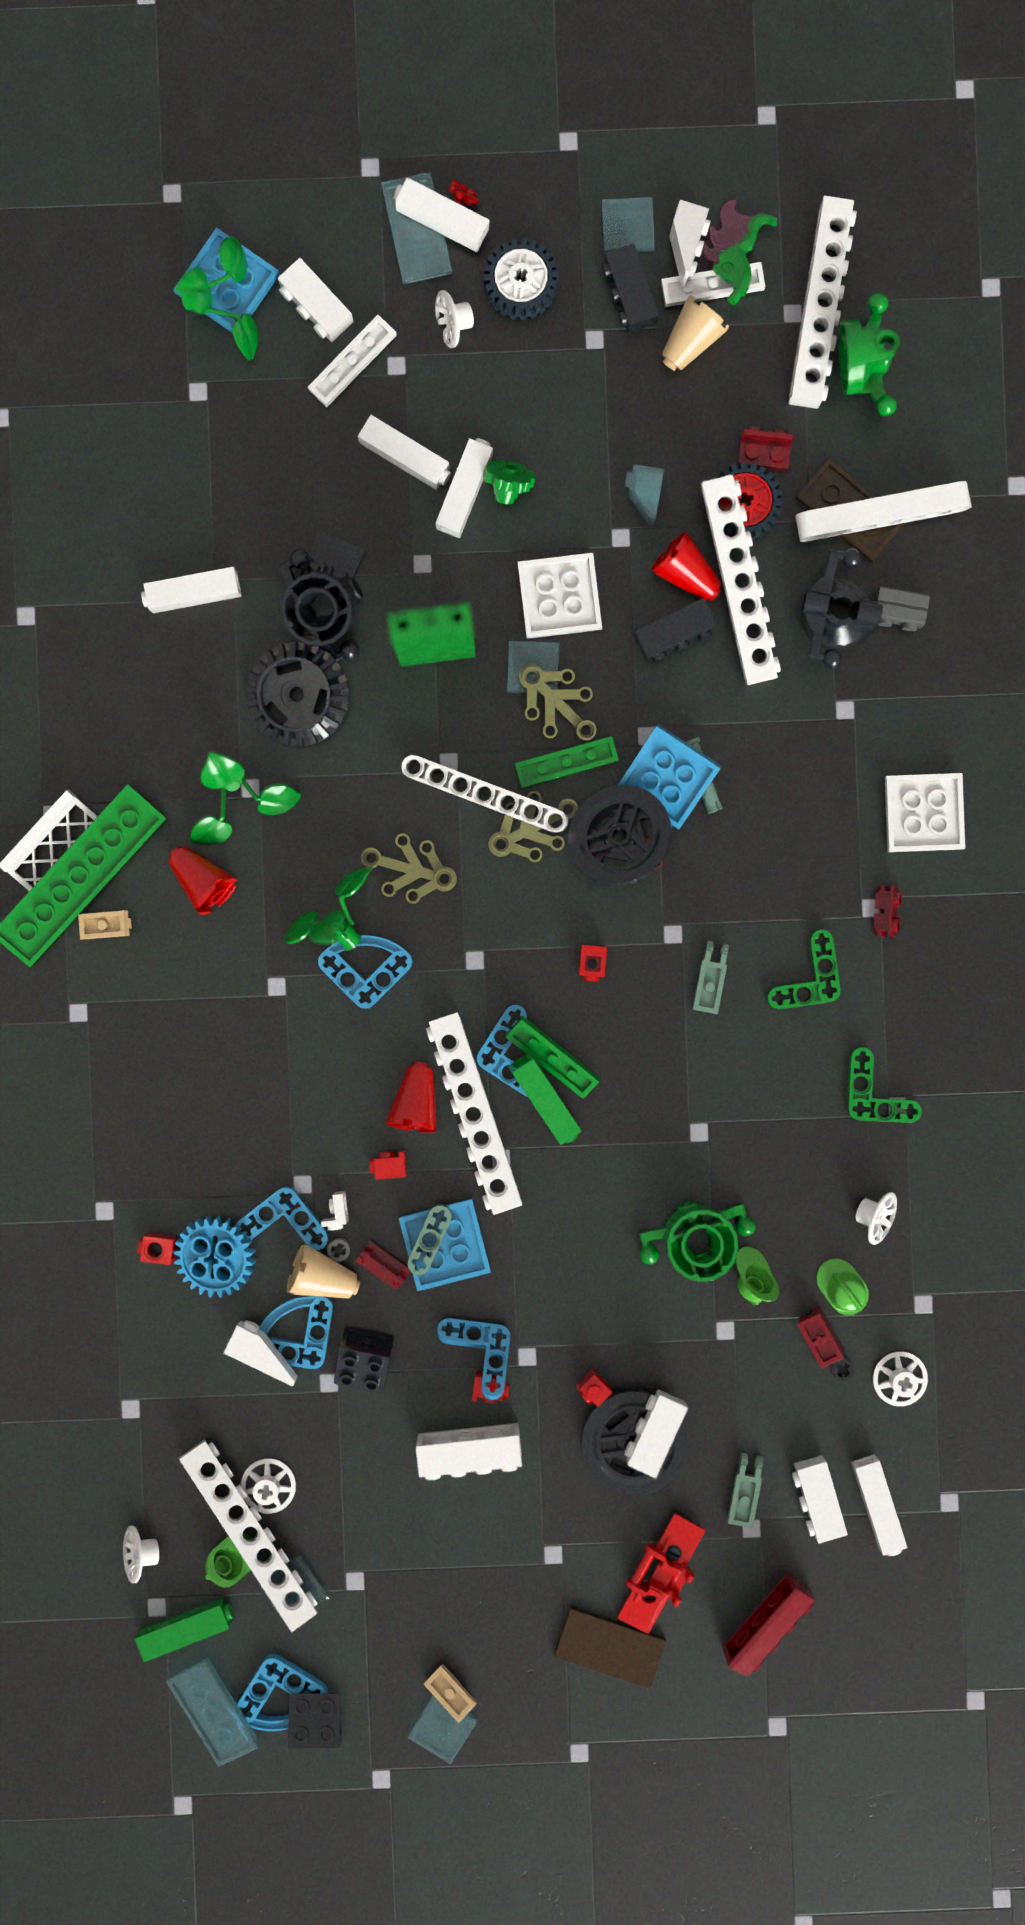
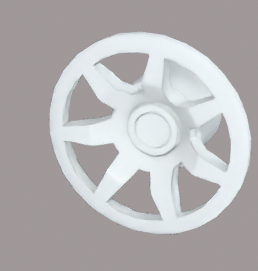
M439 291L435 303L436 319H438V325L446 324L447 326L443 331L445 344L449 348H455L459 341L460 330L473 327V312L468 302L454 304L447 291ZM439 312L444 314L443 318L438 319L440 316Z
M893 1192L885 1194L879 1203L865 1198L857 1209L856 1221L869 1226L868 1239L873 1245L879 1244L884 1239L894 1221L897 1197ZM886 1215H891L889 1220L886 1219ZM882 1225L886 1226L884 1231L881 1227Z
M903 1351L893 1352L884 1356L876 1365L873 1373V1384L877 1394L886 1403L894 1406H907L916 1402L924 1394L928 1383L927 1371L921 1360L915 1355ZM895 1357L896 1369L894 1371L883 1366L886 1361ZM900 1357H908L914 1361L906 1368H903ZM917 1364L922 1371V1378L915 1377L912 1373ZM881 1370L889 1376V1380L878 1384V1374ZM918 1383H922L920 1390L914 1395L918 1389ZM891 1387L893 1389L891 1399L887 1398L880 1389ZM898 1396L910 1397V1399L905 1401H896Z
M266 1458L254 1462L246 1469L241 1480V1487L247 1496L248 1494H253L255 1501L259 1503L256 1505L248 1496L245 1501L250 1507L254 1506L257 1512L271 1514L279 1512L289 1505L296 1491V1482L292 1471L285 1463L276 1459ZM265 1464L264 1476L261 1477L252 1471L255 1467ZM270 1464L278 1465L283 1470L275 1476H271ZM286 1473L290 1478L291 1487L280 1485L279 1483ZM249 1475L256 1484L254 1487L246 1490V1480ZM279 1492H290L288 1499L281 1504L278 1497ZM273 1502L277 1506L274 1508L262 1507L263 1505H270Z
M133 1525L127 1528L123 1541L124 1567L131 1583L139 1581L142 1566L157 1565L159 1561L157 1540L155 1538L140 1540L139 1533ZM127 1548L131 1549L130 1553H127Z

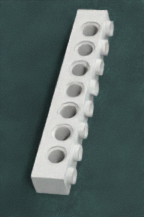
M824 196L820 204L788 404L818 409L821 402L826 401L829 386L825 385L826 376H830L833 363L832 360H829L830 351H834L837 338L836 335H833L834 326H838L841 313L840 310H837L838 301H842L845 286L841 285L842 276H846L849 261L845 260L846 251L849 252L851 249L853 236L849 235L850 226L854 227L857 211L853 210L854 200ZM837 225L841 231L834 232L830 226ZM826 250L835 251L837 256H828ZM822 275L831 276L833 281H824ZM818 300H826L829 306H820ZM813 325H822L825 332H817ZM817 349L821 353V357H813L809 350ZM805 375H815L817 382H809Z
M733 475L702 482L701 489L745 684L751 685L778 678L777 672L781 671L778 657L773 658L771 647H775L772 632H767L766 622H769L767 607H762L760 597H764L761 582H756L754 573L758 571V565L755 556L751 557L749 547L753 546L750 531L745 532L743 521H747L744 505L739 506L737 497L741 495L739 481H734ZM719 499H729L732 504L731 509L727 512L721 511L718 508ZM727 523L734 524L737 527L736 536H726L723 531L724 525ZM737 548L742 551L743 558L741 562L735 563L730 560L729 553L731 549ZM740 573L748 577V585L745 588H739L735 584V577ZM744 599L753 601L754 609L751 613H744L741 610V602ZM752 623L756 624L760 629L759 635L754 639L750 638L746 633L748 625ZM758 648L762 649L765 653L764 661L759 664L755 663L752 659L753 651Z
M456 1012L429 1021L430 1027L426 1028L430 1042L435 1041L438 1051L434 1052L438 1066L443 1065L446 1075L442 1076L446 1090H452L454 1099L450 1100L454 1114H460L462 1123H459L458 1126L462 1138H468L470 1147H467L466 1150L470 1161L476 1162L478 1171L474 1173L478 1185L484 1186L486 1195L482 1197L486 1209H492L493 1215L522 1206V1200L459 1013ZM445 1035H453L456 1038V1046L454 1048L447 1049L443 1046L442 1038ZM453 1059H461L464 1062V1070L459 1073L452 1071L450 1062ZM462 1083H468L472 1086L473 1092L469 1096H462L458 1092V1086ZM468 1108H478L481 1113L480 1117L477 1120H470L466 1115ZM478 1131L486 1132L489 1136L488 1141L484 1144L477 1143L474 1139L475 1133ZM486 1155H492L496 1158L497 1163L494 1167L487 1168L483 1165L482 1159ZM495 1179H500L504 1182L505 1187L502 1191L496 1192L491 1189L490 1183Z
M203 1440L180 1456L179 1460L290 1631L293 1632L317 1614L314 1608L317 1602L310 1591L305 1594L301 1589L300 1585L304 1582L297 1571L290 1572L286 1566L289 1559L282 1548L277 1551L273 1546L272 1542L276 1539L268 1527L263 1530L258 1523L262 1519L254 1506L249 1508L244 1500L248 1496L240 1484L235 1487L230 1480L234 1475L226 1463L221 1466L216 1457L220 1453L212 1442L207 1444ZM211 1462L215 1465V1471L211 1476L202 1475L201 1467L204 1463ZM219 1484H226L229 1487V1492L225 1497L221 1498L215 1495V1488ZM234 1505H239L243 1508L242 1515L237 1519L229 1516V1510ZM247 1527H254L257 1530V1534L252 1540L243 1538V1531ZM262 1548H267L271 1552L269 1559L266 1561H259L257 1559V1553ZM275 1570H282L285 1574L283 1580L279 1583L271 1581V1574ZM291 1591L297 1592L298 1600L294 1604H287L285 1602L286 1594Z

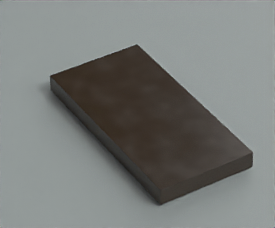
M828 458L795 498L809 510L876 497L831 458ZM905 523L839 536L853 548L859 550L872 563Z
M570 1606L554 1655L556 1658L650 1689L666 1644V1638L652 1633L646 1634L637 1628Z

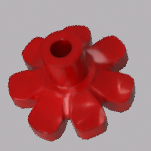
M457 180L451 182L448 189L456 196L453 200L454 202L462 206L464 203L468 206L478 203L477 193L473 189H468L467 186Z

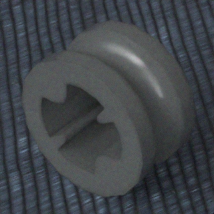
M335 1238L328 1246V1256L336 1262L344 1261L351 1252L350 1243L344 1238ZM341 1243L344 1245L343 1249L346 1248V1253H341L340 1256L334 1254L336 1250L333 1251L332 1247H337Z

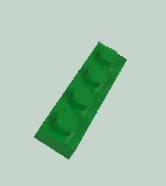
M610 736L515 763V768L522 789L615 763L619 759L613 738Z
M524 1016L506 1033L507 1039L526 1054L530 1052L537 1063L582 1099L599 1083L600 1077Z

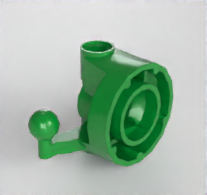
M878 292L873 294L868 300L871 318L867 322L866 327H862L858 319L843 320L841 322L839 330V365L844 394L869 393L872 400L876 403L879 414L881 416H888L895 412L897 403L891 395H886L882 376L887 373L892 357L896 353L899 346V337L891 330L879 329L882 318L881 313L887 309L888 299L886 295ZM888 342L892 349L886 350L883 345Z
M691 1201L678 1205L676 1207L677 1211L668 1219L664 1227L639 1233L642 1244L639 1258L644 1264H653L659 1257L658 1249L651 1245L650 1241L664 1238L666 1254L672 1266L685 1278L702 1282L713 1281L726 1274L735 1262L738 1253V1238L728 1219L735 1216L739 1217L736 1223V1230L744 1237L752 1235L756 1225L752 1218L747 1217L744 1203L718 1211L715 1208L699 1204L698 1201ZM702 1228L708 1236L707 1248L710 1252L695 1255L688 1247L689 1234L696 1229Z

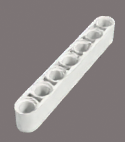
M960 481L809 510L795 515L800 542H807L968 510L972 506L967 482Z
M415 755L407 756L402 762V772L409 778L532 825L557 833L565 830L568 825L567 815L559 809ZM414 760L419 761L421 766L416 774H412L409 770V765ZM437 769H441L444 773V779L440 783H435L432 778L434 771ZM460 778H465L468 783L467 789L463 792H459L456 789V782ZM483 787H488L491 790V797L487 801H482L479 797V791ZM506 796H512L515 800V806L511 810H506L503 807L502 802ZM530 805L538 807L539 814L535 819H529L526 815V809ZM557 813L561 815L563 822L560 827L553 828L549 820L553 814Z

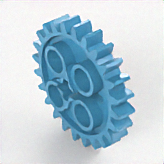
M207 1216L204 1222L201 1218H198L195 1221V1225L190 1223L186 1227L187 1230H183L180 1233L181 1238L175 1242L179 1248L173 1254L180 1257L174 1261V1264L182 1266L177 1273H185L186 1276L183 1282L190 1280L192 1282L191 1290L198 1286L200 1295L205 1290H208L209 1297H212L217 1292L219 1298H221L225 1291L228 1295H231L235 1291L234 1288L239 1291L243 1286L242 1283L246 1284L250 1279L248 1275H251L254 1271L251 1266L256 1262V1259L250 1256L256 1250L248 1248L252 1243V1239L245 1240L243 1237L247 1231L239 1233L237 1230L240 1224L231 1227L229 1218L225 1223L221 1222V1216H218L214 1222L211 1216ZM199 1239L205 1240L208 1247L203 1246ZM223 1242L230 1244L232 1250L226 1249ZM198 1263L203 1264L206 1268V1271L201 1270L198 1267ZM222 1267L228 1268L230 1274H226L222 1270Z

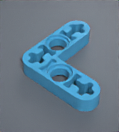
M511 1005L505 1010L477 1055V1062L482 1069L524 1096H527L520 1084L519 1086L513 1084L517 1081L515 1077L506 1079L502 1075L504 1066L515 1062L504 1055L512 1042L508 1040L505 1044H498L494 1039L497 1031L505 1030L508 1032L510 1030L508 1027L501 1025L503 1020L507 1024L510 1021V1011L515 1012L519 1009L521 1011L520 1016H524L527 1019V1013L522 1006ZM489 1042L495 1047L503 1049L501 1054L495 1051L492 1057L495 1060L493 1064L490 1062L487 1065L483 1064L484 1058L481 1055L483 1053L488 1054L492 1047L487 1046Z
M284 1186L277 1190L236 1223L240 1224L237 1231L241 1233L243 1228L241 1224H250L254 1220L250 1216L254 1214L258 1223L251 1228V1235L246 1233L243 1237L245 1240L256 1237L284 1215L303 1241L315 1250L324 1248L329 1240V1233L326 1228L321 1227V1222L298 1192L290 1186ZM282 1192L292 1194L290 1201L294 1206L297 1202L301 1205L295 1208L291 1214L287 1211L292 1208L289 1203H282L280 1201L283 1197ZM262 1207H270L273 1211V1218L263 1220L260 1217V1209ZM299 1211L306 1212L309 1216L308 1223L305 1225L298 1224L295 1221V1214ZM312 1222L316 1224V1226L312 1228L313 1231L316 1234H323V1237L321 1239L323 1243L321 1244L318 1241L315 1243L311 1241V1239L313 1238V1234L310 1232V1230L306 1234L303 1231L307 1229L312 1224Z
M453 1318L442 1320L438 1325L437 1335L443 1343L486 1349L481 1392L489 1400L500 1398L505 1387L510 1345L509 1330L505 1326ZM447 1326H451L452 1331L455 1332H452L451 1336H446V1332L442 1330H446ZM460 1327H464L462 1339L459 1338V1333H456L460 1332ZM472 1328L478 1329L481 1337L478 1340H470L467 1337V1331ZM497 1333H502V1337L506 1338L501 1340L500 1350L495 1349L496 1338L494 1336ZM493 1356H498L502 1359L503 1365L500 1368H492L489 1365V1359ZM492 1375H497L496 1386L500 1388H497L492 1393L486 1385H490Z

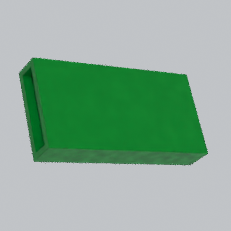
M469 603L388 614L391 641L401 667L476 657Z

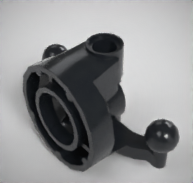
M849 548L844 552L830 549L824 575L810 590H806L801 607V624L806 636L811 640L809 659L822 661L825 667L829 669H835L842 663V655L838 650H844L855 645L874 627L879 626L882 616L883 605L878 604V601L870 600L868 593L858 583L846 578H834L838 560L842 561L848 568H856L861 564L862 555L855 548ZM835 600L845 601L852 609V620L851 617L838 619L833 614L827 615L829 602L831 603ZM821 647L827 649L824 653L820 652Z
M303 549L294 550L290 555V559L278 566L287 587L282 598L281 608L285 626L295 638L306 644L319 646L330 653L337 661L342 659L354 660L359 654V647L354 641H344L338 652H336L332 643L349 630L354 620V609L360 603V599L363 598L358 582L353 577L337 578L330 573L316 571L296 579L292 568H306L310 562V557ZM318 595H327L332 601L334 609L331 615L317 618L310 604L315 601Z

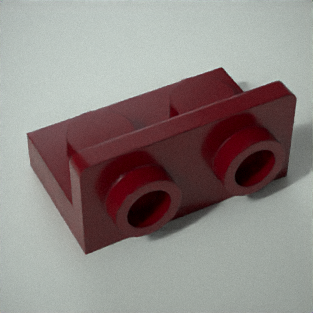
M760 427L743 429L740 436L737 465L741 462H746V464L750 465L752 462L756 463L757 467L762 465L769 470L787 472L794 435L788 434L786 430L781 429L773 430V432L763 431Z

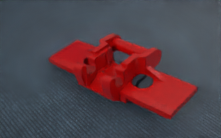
M676 1513L673 1514L658 1543L655 1546L649 1543L646 1545V1552L632 1578H628L625 1584L631 1589V1592L617 1616L618 1619L649 1634L668 1599L672 1601L673 1606H679L681 1602L679 1593L685 1582L691 1584L695 1577L692 1569L687 1564L706 1531L705 1528ZM654 1557L659 1559V1562L648 1582L642 1581ZM653 1595L655 1599L648 1601L643 1597Z

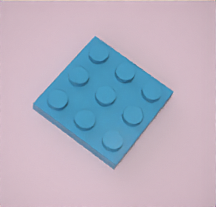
M216 227L186 272L192 268H201L208 278V283L224 276L227 271L221 265L219 249L222 241L230 236ZM243 245L241 246L247 260L245 278L240 283H236L230 277V279L209 288L213 294V303L209 307L236 313L240 317L242 314L252 316L280 275L279 270ZM174 290L175 294L182 298V296ZM210 312L204 313L232 332V325L235 322L233 318Z
M657 724L618 785L637 786L652 793L665 807L671 824L680 829L722 766Z
M472 1198L446 1204L452 1213L451 1222L430 1269L423 1275L413 1274L417 1291L491 1273ZM431 1209L399 1217L408 1257H410ZM445 1211L434 1212L433 1215L436 1216V1221L433 1226L428 1223L427 1227H433L441 1233L443 1229H439L438 1226L441 1220H447V1217L444 1216ZM429 1232L422 1237L423 1243L426 1246H434L437 1243V1237L434 1233ZM418 1246L417 1250L422 1251L420 1257L412 1260L416 1263L415 1268L417 1269L427 1265L423 1262L426 1253L430 1256L432 1255V1252L424 1251Z

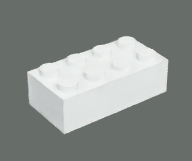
M518 1423L418 1434L416 1453L419 1477H425L427 1480H435L440 1478L441 1475L451 1474V1477L465 1476L466 1472L474 1471L477 1474H488L493 1469H502L504 1472H509L522 1466Z

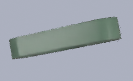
M437 1204L431 1208L410 1254L408 1268L415 1275H423L430 1269L451 1222V1210L444 1204ZM440 1210H443L447 1220L440 1221L438 1228L443 1229L440 1233L433 1227H427L428 1223L433 1226L436 1221V1216L433 1213H439ZM434 1233L437 1237V1243L434 1246H426L422 1240L424 1234ZM418 1246L424 1251L432 1252L431 1256L426 1253L423 1262L427 1265L425 1267L421 1266L419 1269L415 1268L416 1263L412 1261L420 1257L422 1251L417 1250Z

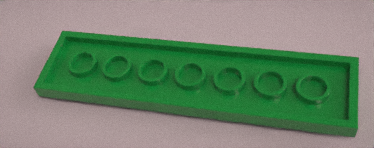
M127 784L0 923V943L27 966L31 967L164 822L166 817L133 787Z

